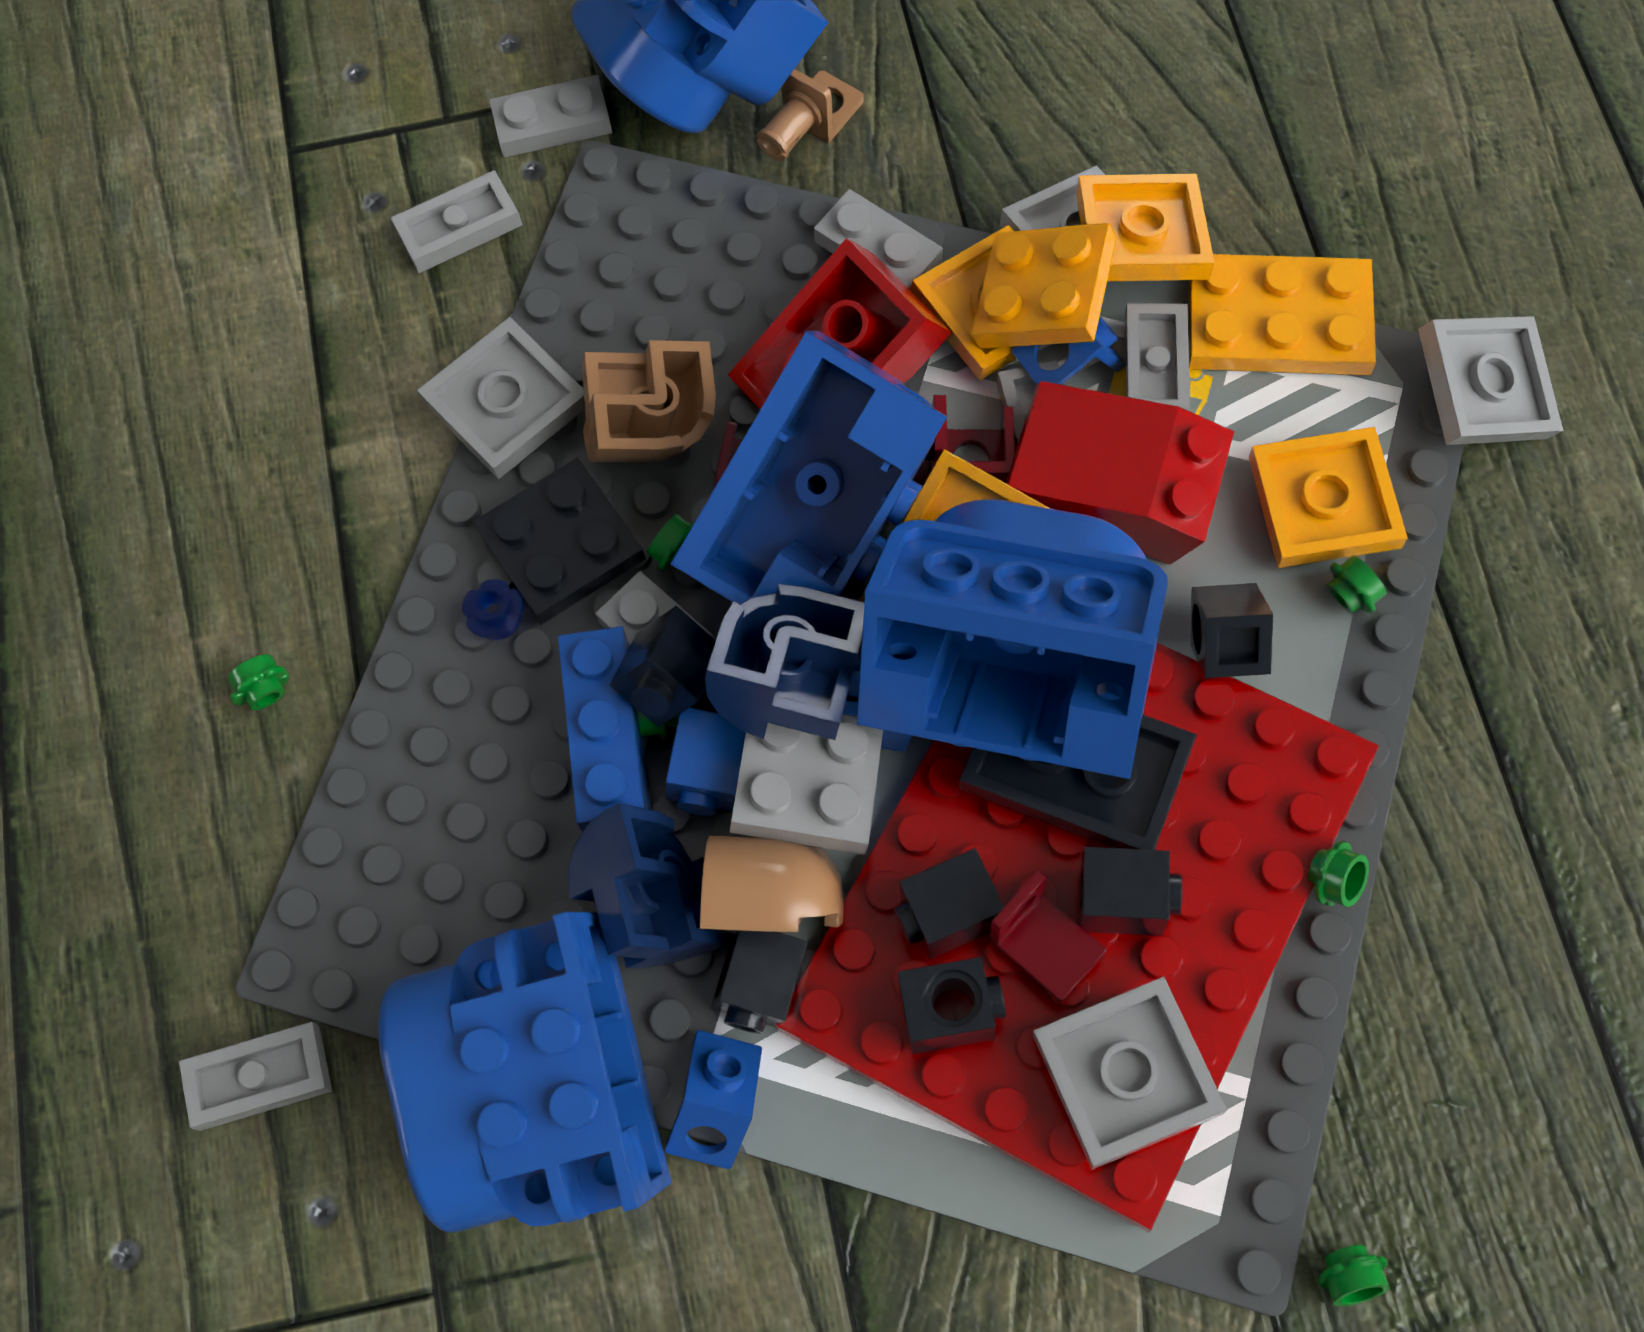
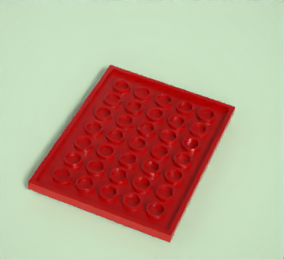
M1158 642L1143 715L1197 734L1155 850L1170 851V873H1179L1182 876L1180 916L1170 915V920L1163 936L1088 932L1106 948V953L1062 1003L1058 1002L990 942L991 933L929 960L921 942L910 946L893 909L903 904L899 881L976 848L1004 907L1033 875L1039 871L1046 877L1044 896L1079 925L1080 865L1084 847L1111 848L960 790L959 780L973 748L959 747L951 743L933 740L844 901L843 923L838 927H830L793 992L786 1021L780 1025H775L777 1030L1148 1233L1153 1228L1201 1124L1092 1170L1033 1038V1031L1161 977H1165L1218 1089L1314 886L1308 880L1310 864L1318 851L1332 848L1379 748V745L1233 677L1205 678L1198 661ZM982 957L985 976H999L1006 1009V1018L994 1020L996 1026L995 1039L912 1055L898 972ZM948 990L936 998L933 1007L942 1018L957 1021L968 1016L974 1005L970 997L958 990Z

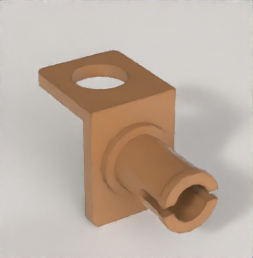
M794 69L781 87L783 107L764 129L757 133V143L768 156L777 161L785 160L792 148L807 131L829 144L863 104L864 95L861 91L826 71H819L813 78H810ZM831 92L837 94L843 101L842 107L835 113H832Z

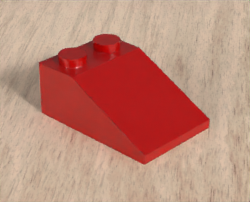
M846 238L728 373V376L761 410L805 332L820 331L904 384L914 376L952 332L874 253Z
M1040 381L1033 393L1006 484L1051 509L1084 514L1107 521L1129 535L1145 555L1171 565L1203 544L1206 540L1234 431L1179 406Z

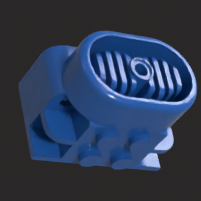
M576 0L571 8V20L575 29L611 83L629 100L652 117L672 128L687 133L704 131L731 94L753 105H762L770 101L829 23L812 0Z
M806 331L671 565L728 600L735 601L740 605L753 597L776 593L778 584L807 587L841 596L853 577L862 583L865 581L880 558L887 539L880 536L887 522L889 521L898 526L923 486L913 481L947 416L934 409L923 396L903 385L902 381L822 332ZM818 475L825 479L826 487L820 484Z
M982 499L954 506L941 514L935 521L913 520L904 522L896 526L890 533L865 590L857 725L947 742L959 747H972L1017 756L1029 761H1042L1130 779L1168 586L1167 574L1160 566L1147 560L1138 544L1124 531L1107 521L1084 514L1004 500Z
M563 912L552 915L553 920L522 929L507 930L498 933L496 936L479 940L467 946L458 957L456 963L396 979L387 987L383 994L378 1017L379 1049L404 1166L412 1191L423 1213L434 1226L444 1232L456 1233L513 1217L530 1226H548L559 1222L569 1223L581 1220L589 1214L622 1206L623 1212L639 1208L672 1183L617 957L607 953L606 945L597 930V912Z

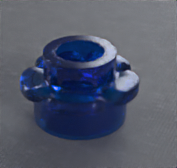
M495 579L484 581L477 591H469L462 604V612L468 618L466 620L468 629L474 635L489 640H501L511 636L520 626L522 613L525 608L524 599L517 589H510L505 581ZM491 604L498 605V610L495 613L487 612V608Z

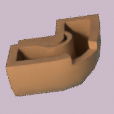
M649 340L645 353L584 352L581 364L586 410L583 434L586 452L590 461L659 462L680 457L702 438L714 417L716 400L710 341Z
M709 835L703 866L700 929L798 932V925L802 922V918L825 916L824 926L838 927L843 923L844 895L841 876L828 853L821 847L759 837Z

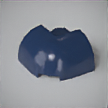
M778 584L776 593L753 597L741 605L734 601L722 620L705 676L707 698L718 714L741 731L762 739L765 737L768 723L836 740L862 639L864 602L807 587Z
M618 803L588 823L574 845L568 869L570 899L595 902L597 930L606 945L608 955L624 957L626 968H647L690 959L728 945L729 942L725 930L700 929L704 858L701 857L694 861L690 859L679 839L671 832L674 830V819L659 811Z

